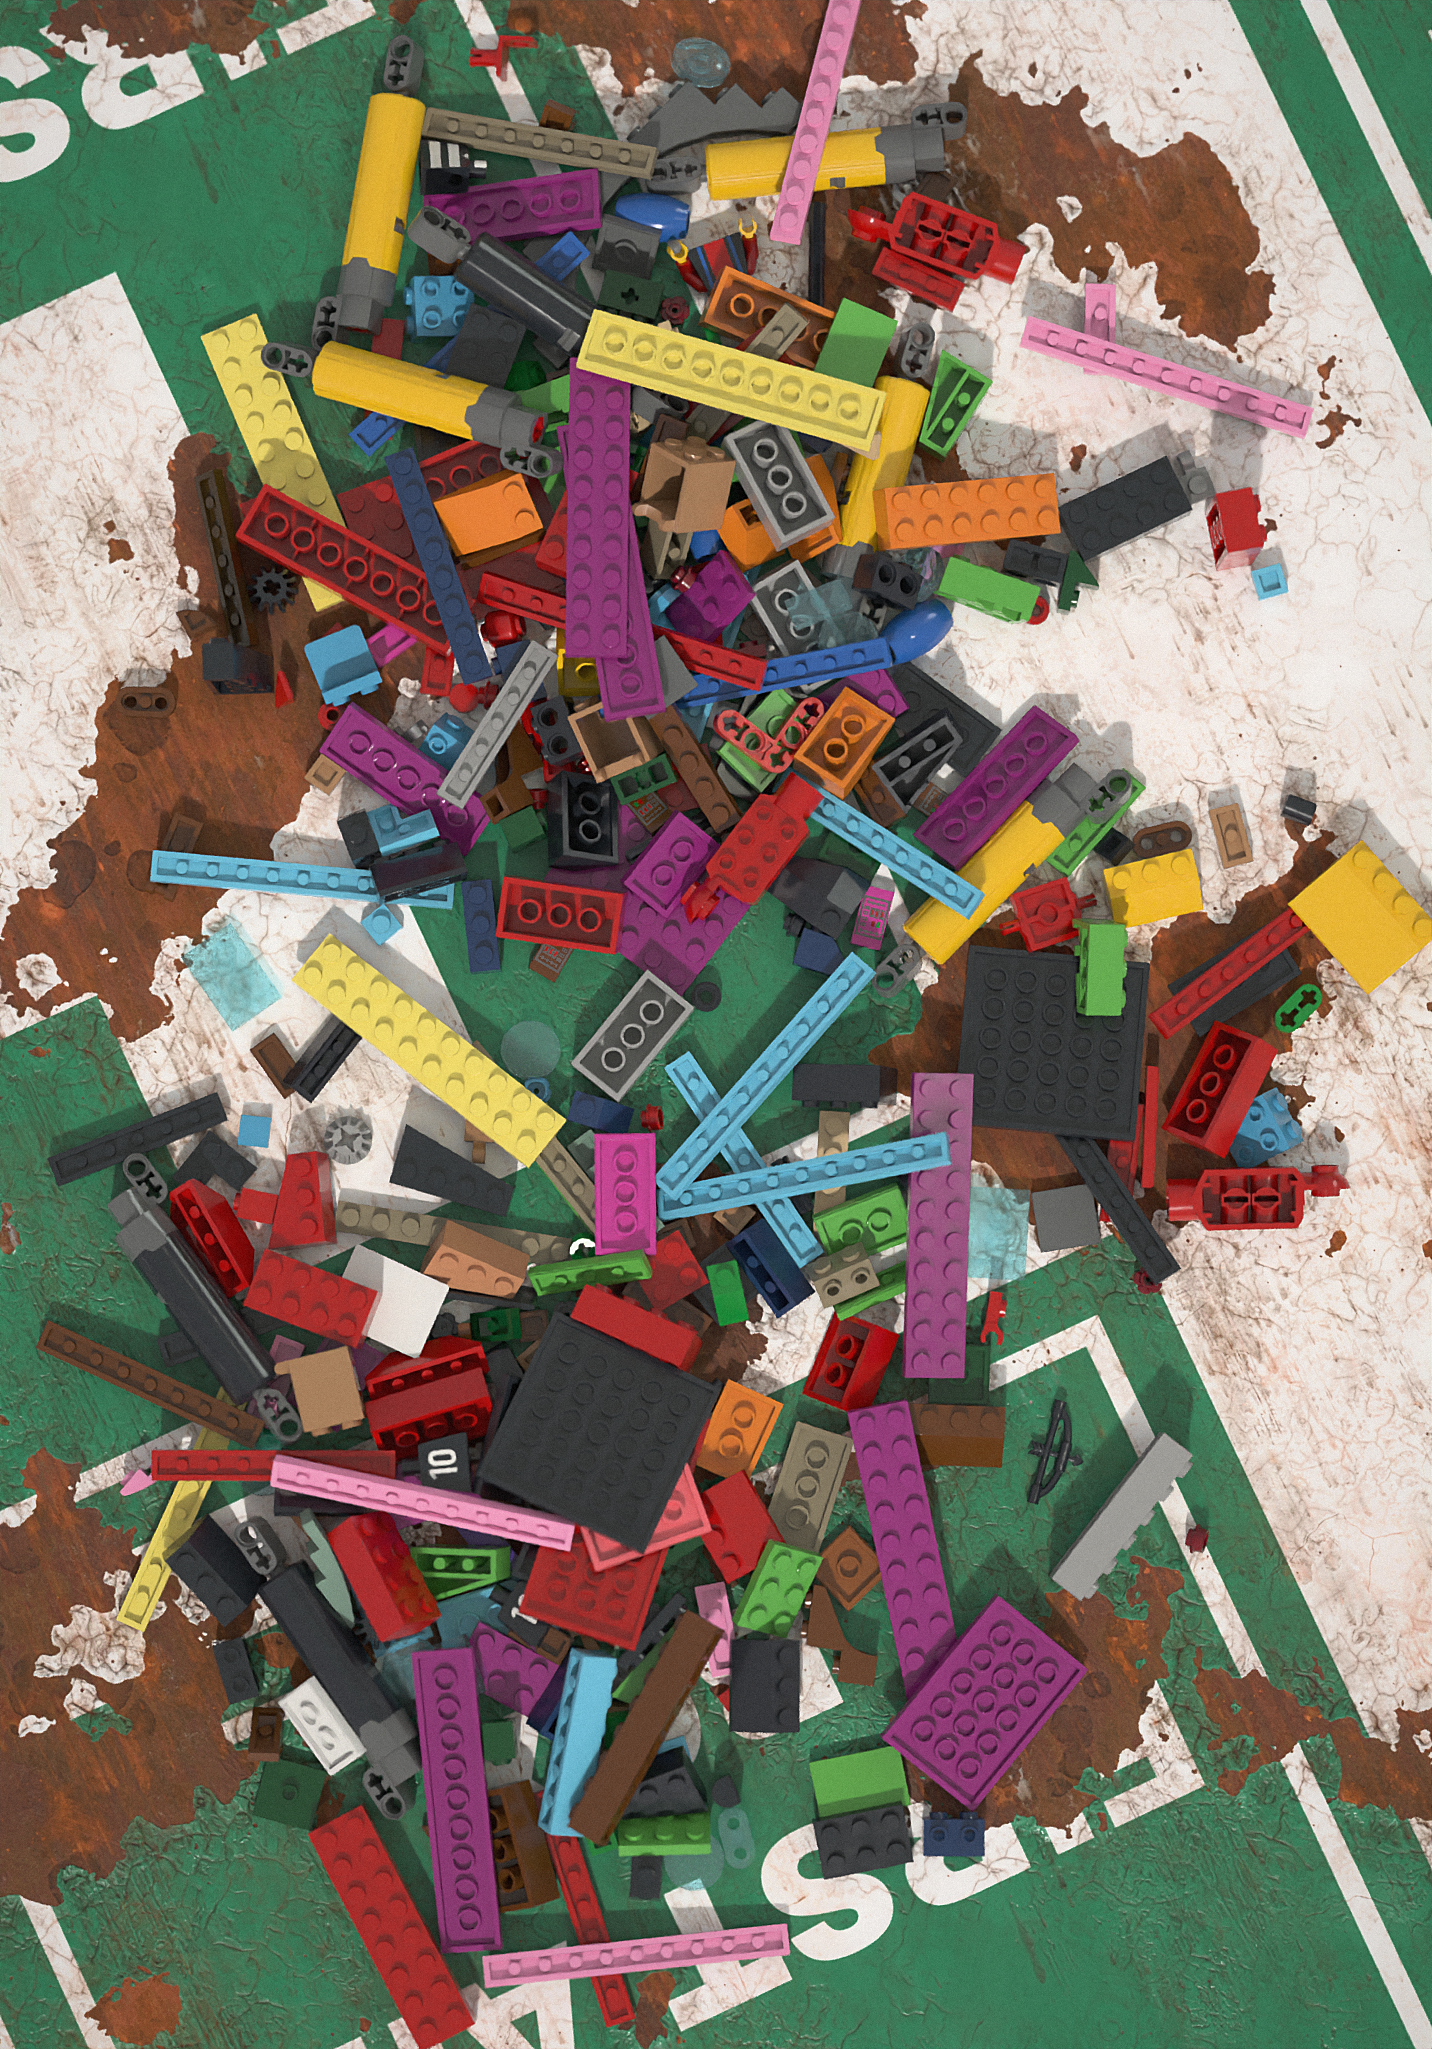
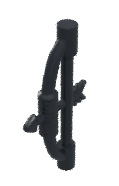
M1055 1399L1050 1415L1052 1420L1045 1445L1031 1441L1033 1449L1028 1454L1041 1456L1034 1484H1031L1027 1502L1038 1505L1040 1498L1053 1490L1062 1473L1065 1472L1068 1461L1073 1462V1466L1083 1463L1082 1458L1078 1454H1075L1074 1457L1070 1456L1073 1445L1071 1443L1072 1425L1070 1417L1065 1410L1067 1402ZM1061 1419L1064 1423V1438L1061 1441L1058 1452L1052 1451L1051 1448L1059 1420ZM1049 1456L1056 1457L1053 1468L1055 1471L1047 1485L1041 1487Z

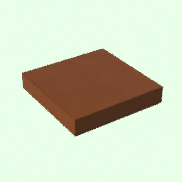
M850 1525L820 1553L823 1560L815 1578L848 1611L882 1579L876 1552Z

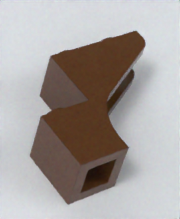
M520 721L517 722L494 759L496 782L493 789L479 798L493 825L535 803L523 780L544 767V764Z
M814 1584L813 1590H808L806 1594L804 1608H810L809 1619L802 1620L800 1638L806 1639L805 1646L841 1651L840 1656L834 1655L832 1674H837L838 1682L873 1687L878 1656L862 1652L848 1643L843 1635L826 1588L823 1585Z

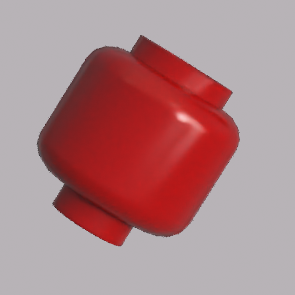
M500 609L486 614L484 624L480 625V632L484 642L488 641L494 649L522 641L523 636L527 634V626L523 616Z

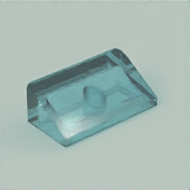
M840 578L784 601L796 630L803 629L853 608Z

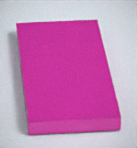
M594 1134L595 1256L643 1249L645 1255H656V1134Z

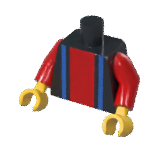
M751 216L752 225L748 228L742 226L741 218H739L738 227L740 232L690 250L681 241H678L681 245V250L677 254H674L668 246L667 253L676 260L675 264L683 281L698 293H707L709 297L719 270L724 266L752 276L756 271L759 257L757 236L755 234L757 230L755 218Z

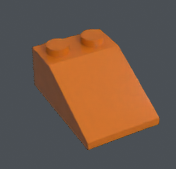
M821 454L805 458V461L834 513L835 519L829 527L787 547L791 557L798 559L800 564L843 541L834 481Z
M509 469L502 470L432 501L456 557L512 541L543 528L521 473Z
M845 686L794 755L793 769L843 801L862 776L894 724L895 718Z

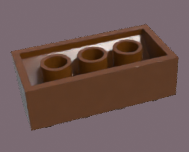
M908 1403L921 1465L1002 1468L1005 1407Z
M526 1779L489 1788L488 1797L500 1913L533 1908L561 1898L543 1829L538 1826L539 1814L530 1780Z

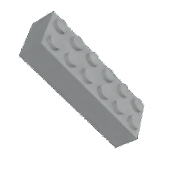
M1159 1432L1048 1576L1081 1601L1084 1597L1090 1599L1099 1587V1584L1096 1582L1102 1573L1108 1575L1117 1564L1118 1560L1114 1558L1121 1548L1126 1551L1137 1538L1133 1534L1140 1524L1145 1527L1156 1513L1152 1510L1158 1500L1164 1502L1172 1493L1174 1487L1171 1486V1483L1177 1476L1183 1478L1193 1465L1189 1460L1193 1455L1168 1435Z

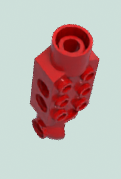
M911 192L903 199L892 224L885 222L887 215L861 205L858 211L847 209L848 221L852 227L851 235L876 244L877 238L890 243V249L896 253L976 282L982 275L1012 286L1027 248L1025 245L999 236L997 223L915 192Z
M793 772L789 773L773 796L760 794L705 866L708 876L702 884L695 881L681 898L680 903L684 905V912L688 923L692 925L698 918L704 921L712 913L721 899L717 896L720 889L743 904L756 906L811 834L806 821L825 797Z
M1339 1165L1311 1166V1172H1299L1295 1166L1202 1168L1197 1178L1166 1180L1168 1221L1199 1220L1206 1231L1298 1229L1304 1218V1190H1311L1312 1197L1340 1196V1189H1349L1351 1187L1346 1177L1339 1172Z

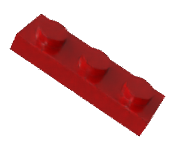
M883 247L871 273L872 277L953 313L965 287L964 283Z

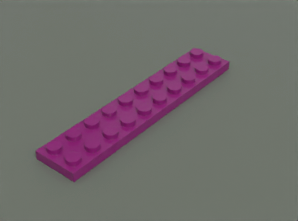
M570 358L566 658H627L631 383L577 368L578 358Z
M569 425L557 426L556 429L560 453L564 459L563 471L568 495ZM630 495L627 658H595L606 722L666 712Z
M911 1072L909 1139L946 1132L949 1135L952 1164L908 1173L902 1377L964 1378L974 1075L971 1073Z
M907 1399L850 1410L847 1411L908 1701L955 1644L957 1637Z
M474 1646L413 1650L411 1656L441 1953L502 1950L503 1937Z

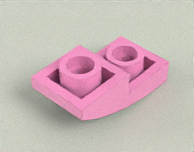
M143 1468L138 1469L137 1472L130 1470L120 1483L124 1486L120 1493L123 1496H127L141 1491L157 1481H151V1474L147 1473Z

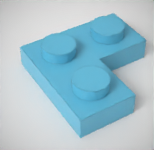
M391 803L367 812L383 857L440 836L430 809L401 819L398 808Z

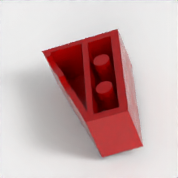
M310 1151L287 1155L268 1249L281 1252L337 1244L328 1154Z

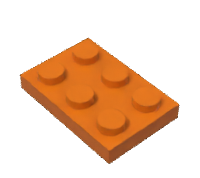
M728 1379L710 1418L711 1421L696 1465L724 1478H728L744 1469L750 1479L784 1404Z

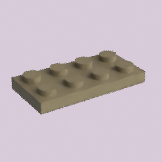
M799 1421L796 1422L768 1509L786 1544L819 1553L854 1444L853 1439Z

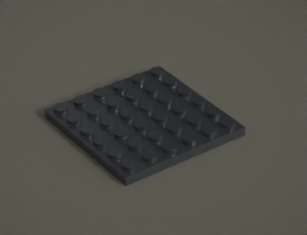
M969 945L957 1073L974 1074L972 1126L1134 1143L1150 963L1126 961L1127 974L1123 978L1122 990L1126 994V1003L1124 1008H1121V1016L1084 1015L1077 1012L1075 974L1079 973L1080 956L1036 951L1028 953L1026 950Z
M555 1311L476 1477L644 1555L719 1396L721 1388Z

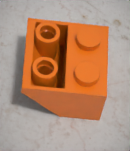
M749 498L725 510L722 529L716 530L742 573L785 553V548L778 552L776 551Z

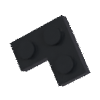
M209 1130L172 1178L180 1185L192 1178L206 1185L214 1174H217L239 1192L258 1168Z

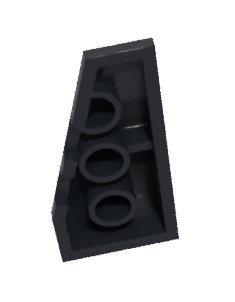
M794 855L767 892L810 924L837 940L872 882L847 866L833 865L821 862L818 859L810 857L808 859Z

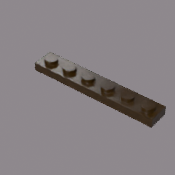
M213 469L194 477L229 642L251 648L259 645V639L245 572L243 570L238 541L235 536L236 533L222 469Z

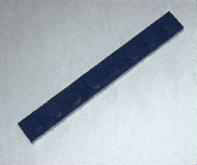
M413 447L388 455L384 459L464 685L467 686L493 677Z

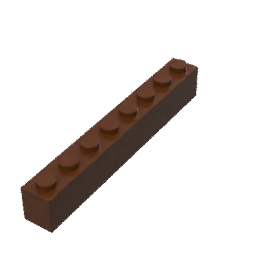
M687 1610L685 1614L682 1613L677 1618L673 1626L675 1632L670 1641H665L658 1653L660 1659L655 1668H650L643 1680L645 1686L640 1695H635L628 1707L630 1713L625 1722H620L613 1734L615 1740L610 1749H605L598 1761L600 1767L595 1776H590L583 1788L585 1794L580 1803L577 1802L569 1812L568 1819L570 1821L567 1827L598 1845L606 1846L725 1632L721 1627L692 1611Z

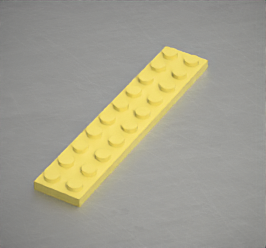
M596 309L593 311L577 360V368L865 451H870L887 395L883 391Z
M256 313L201 336L263 486L266 483L346 528L281 372L271 370L262 363L261 351L268 344V341ZM302 577L317 612L345 601Z
M330 933L292 978V982L528 1169L566 1123L565 1118Z

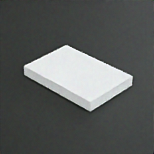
M312 1676L278 1701L280 1707L330 1776L367 1751L315 1676Z

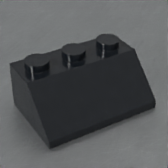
M560 771L547 783L548 867L577 872L617 865L619 863L617 794L610 778L597 783L593 775Z
M449 839L440 840L432 843V848L420 851V847L402 852L403 857L391 859V856H384L373 860L374 865L369 866V873L378 904H384L465 881L468 871L457 841L450 843Z
M208 1513L162 1552L164 1562L224 1627L249 1606L258 1594V1588L268 1580L264 1574L255 1571L239 1546Z
M729 1640V1732L800 1733V1640Z

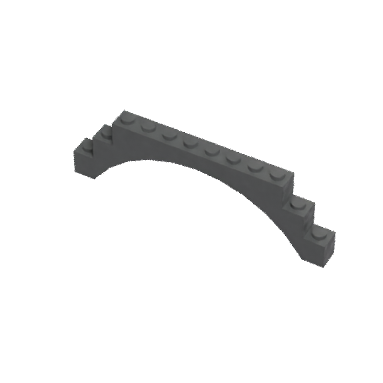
M688 80L683 86L678 84L669 93L668 97L670 100L663 107L660 105L656 106L647 117L649 121L642 128L637 126L628 135L627 140L629 143L657 147L659 152L657 159H664L680 149L712 139L745 135L772 138L791 136L798 127L803 106L781 87L777 92L772 90L761 102L764 105L761 108L736 83L730 89L725 87L715 98L717 103L714 105ZM599 171L602 214L622 189L636 177ZM595 229L572 233L586 247ZM567 233L527 238L522 245L525 248L522 254L525 258L535 263ZM581 263L561 280V282L575 291ZM534 334L533 349L556 371L564 369L570 363V356L537 334Z

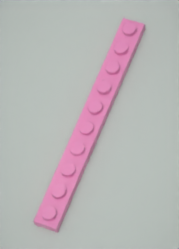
M862 0L829 1L770 232V240L796 245L801 243Z
M1031 316L1027 318L1019 347L1302 439L1306 436L1314 409Z
M277 1454L273 1463L270 1483L272 1487L570 1551L575 1523L558 1515Z
M787 1924L482 1956L485 1988L786 1956L790 1955Z

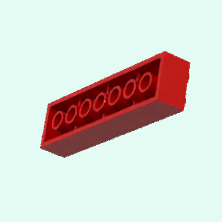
M266 483L264 484L235 535L239 542L447 658L450 656L452 649L424 571ZM465 595L473 615L478 606L477 602Z
M365 1803L311 1830L308 1836L418 2048L430 2049L475 2025L477 2018L443 1953H441L438 1943Z

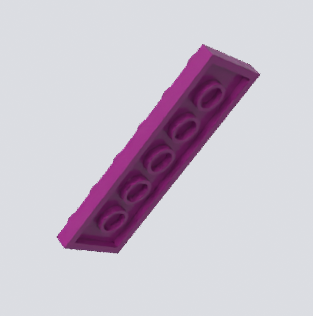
M598 168L468 187V192L423 195V207L433 206L468 230L471 236L470 245L480 233L485 231L500 241L506 242L568 233L570 230L575 232L603 228L601 180Z
M354 702L348 705L319 752L408 816L430 809L440 835L437 837L441 840L449 839L450 843L457 841L461 854L465 857L491 821L479 800L483 795L476 790L463 810L436 795L449 771Z
M1034 705L912 834L915 840L958 872L1080 742L1077 735Z

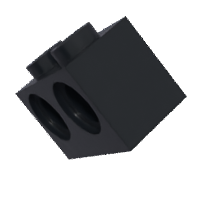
M1010 538L1001 573L1059 588L1069 554Z
M875 551L874 554H861L851 589L893 610H914L923 576L914 572L913 566L891 560L892 556L888 553Z
M560 695L530 708L533 715L531 718L532 727L540 735L543 743L541 752L544 759L550 765L561 767L585 756L567 718L575 712V703L573 697ZM553 711H556L558 720L554 725H551L549 717ZM566 738L568 748L562 754L559 745Z
M245 1636L212 1646L230 1705L262 1694Z

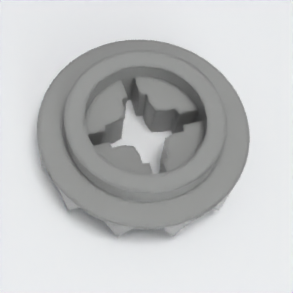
M352 1116L337 1118L327 1127L324 1135V1146L326 1152L334 1161L346 1165L355 1164L362 1161L370 1152L372 1134L369 1127L362 1120ZM342 1128L349 1135L360 1134L353 1141V1149L355 1151L353 1153L346 1145L336 1147L339 1141L343 1139Z

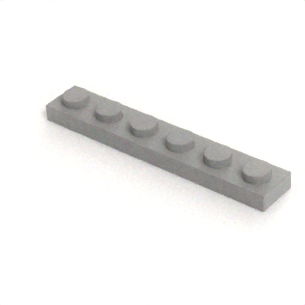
M534 640L531 641L436 795L463 810L558 659V655Z

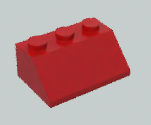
M834 1312L802 1394L846 1412L872 1406L900 1335L854 1316L840 1321L836 1312Z
M744 1469L699 1493L712 1529L711 1532L700 1535L727 1584L756 1568L769 1539L786 1544Z

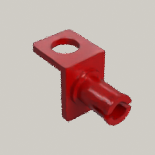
M499 35L496 49H470V55H473V57H469L470 66L496 67V76L501 82H507L509 47L538 48V42L531 36Z

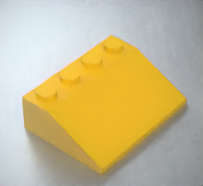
M1363 840L1351 846L1288 903L1291 909L1367 995L1432 940V919Z

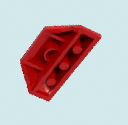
M194 1178L169 1193L171 1200L170 1219L203 1262L208 1274L214 1277L228 1298L251 1286L255 1250L227 1199Z
M447 1335L425 1342L418 1358H413L400 1351L389 1353L364 1380L372 1401L379 1397L389 1396L408 1388H415L437 1379H444L480 1367L483 1374L486 1375L490 1368L481 1342Z

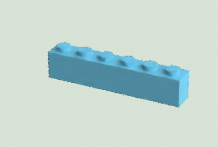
M571 1648L538 1820V1826L550 1835L583 1837L567 1827L570 1821L568 1815L572 1807L582 1800L585 1794L583 1792L584 1785L590 1776L595 1775V1770L599 1766L601 1739L606 1732L605 1718L607 1709L612 1701V1681L617 1674V1659L606 1651Z

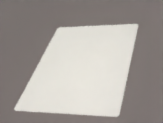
M357 1244L342 1278L383 1293L367 1336L408 1356L418 1358L446 1297L449 1286Z

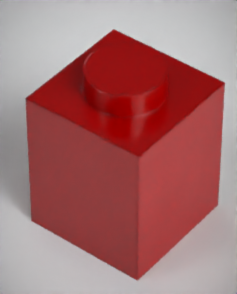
M243 1187L242 1193L237 1192L235 1195L233 1210L237 1211L236 1217L273 1225L279 1195Z

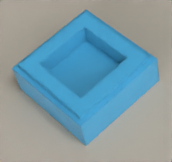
M241 1115L238 1145L269 1148L272 1118Z

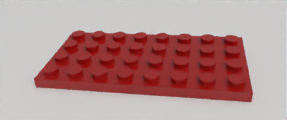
M707 1419L687 1462L692 1476L711 1421L710 1419ZM575 1524L570 1551L540 1545L518 1613L634 1652L669 1547L595 1572L580 1527Z

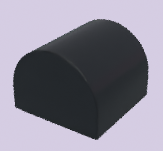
M1289 794L1285 799L1280 816L1309 827L1317 805Z
M727 1773L716 1779L712 1786V1797L716 1804L723 1808H731L740 1804L741 1798L731 1775Z

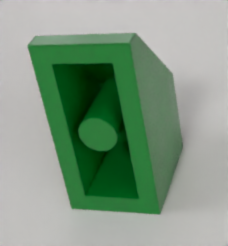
M733 1260L707 1266L719 1325L724 1326L749 1320L737 1261Z

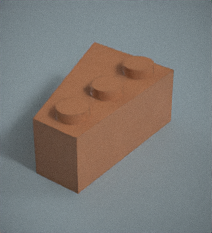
M447 1220L423 1257L420 1273L448 1285L449 1288L512 1299L525 1280L530 1255Z

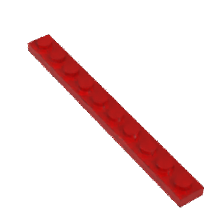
M485 571L482 574L476 602L566 630V596L489 571ZM651 623L654 642L664 635L687 669L758 692L762 689L769 663L768 660Z

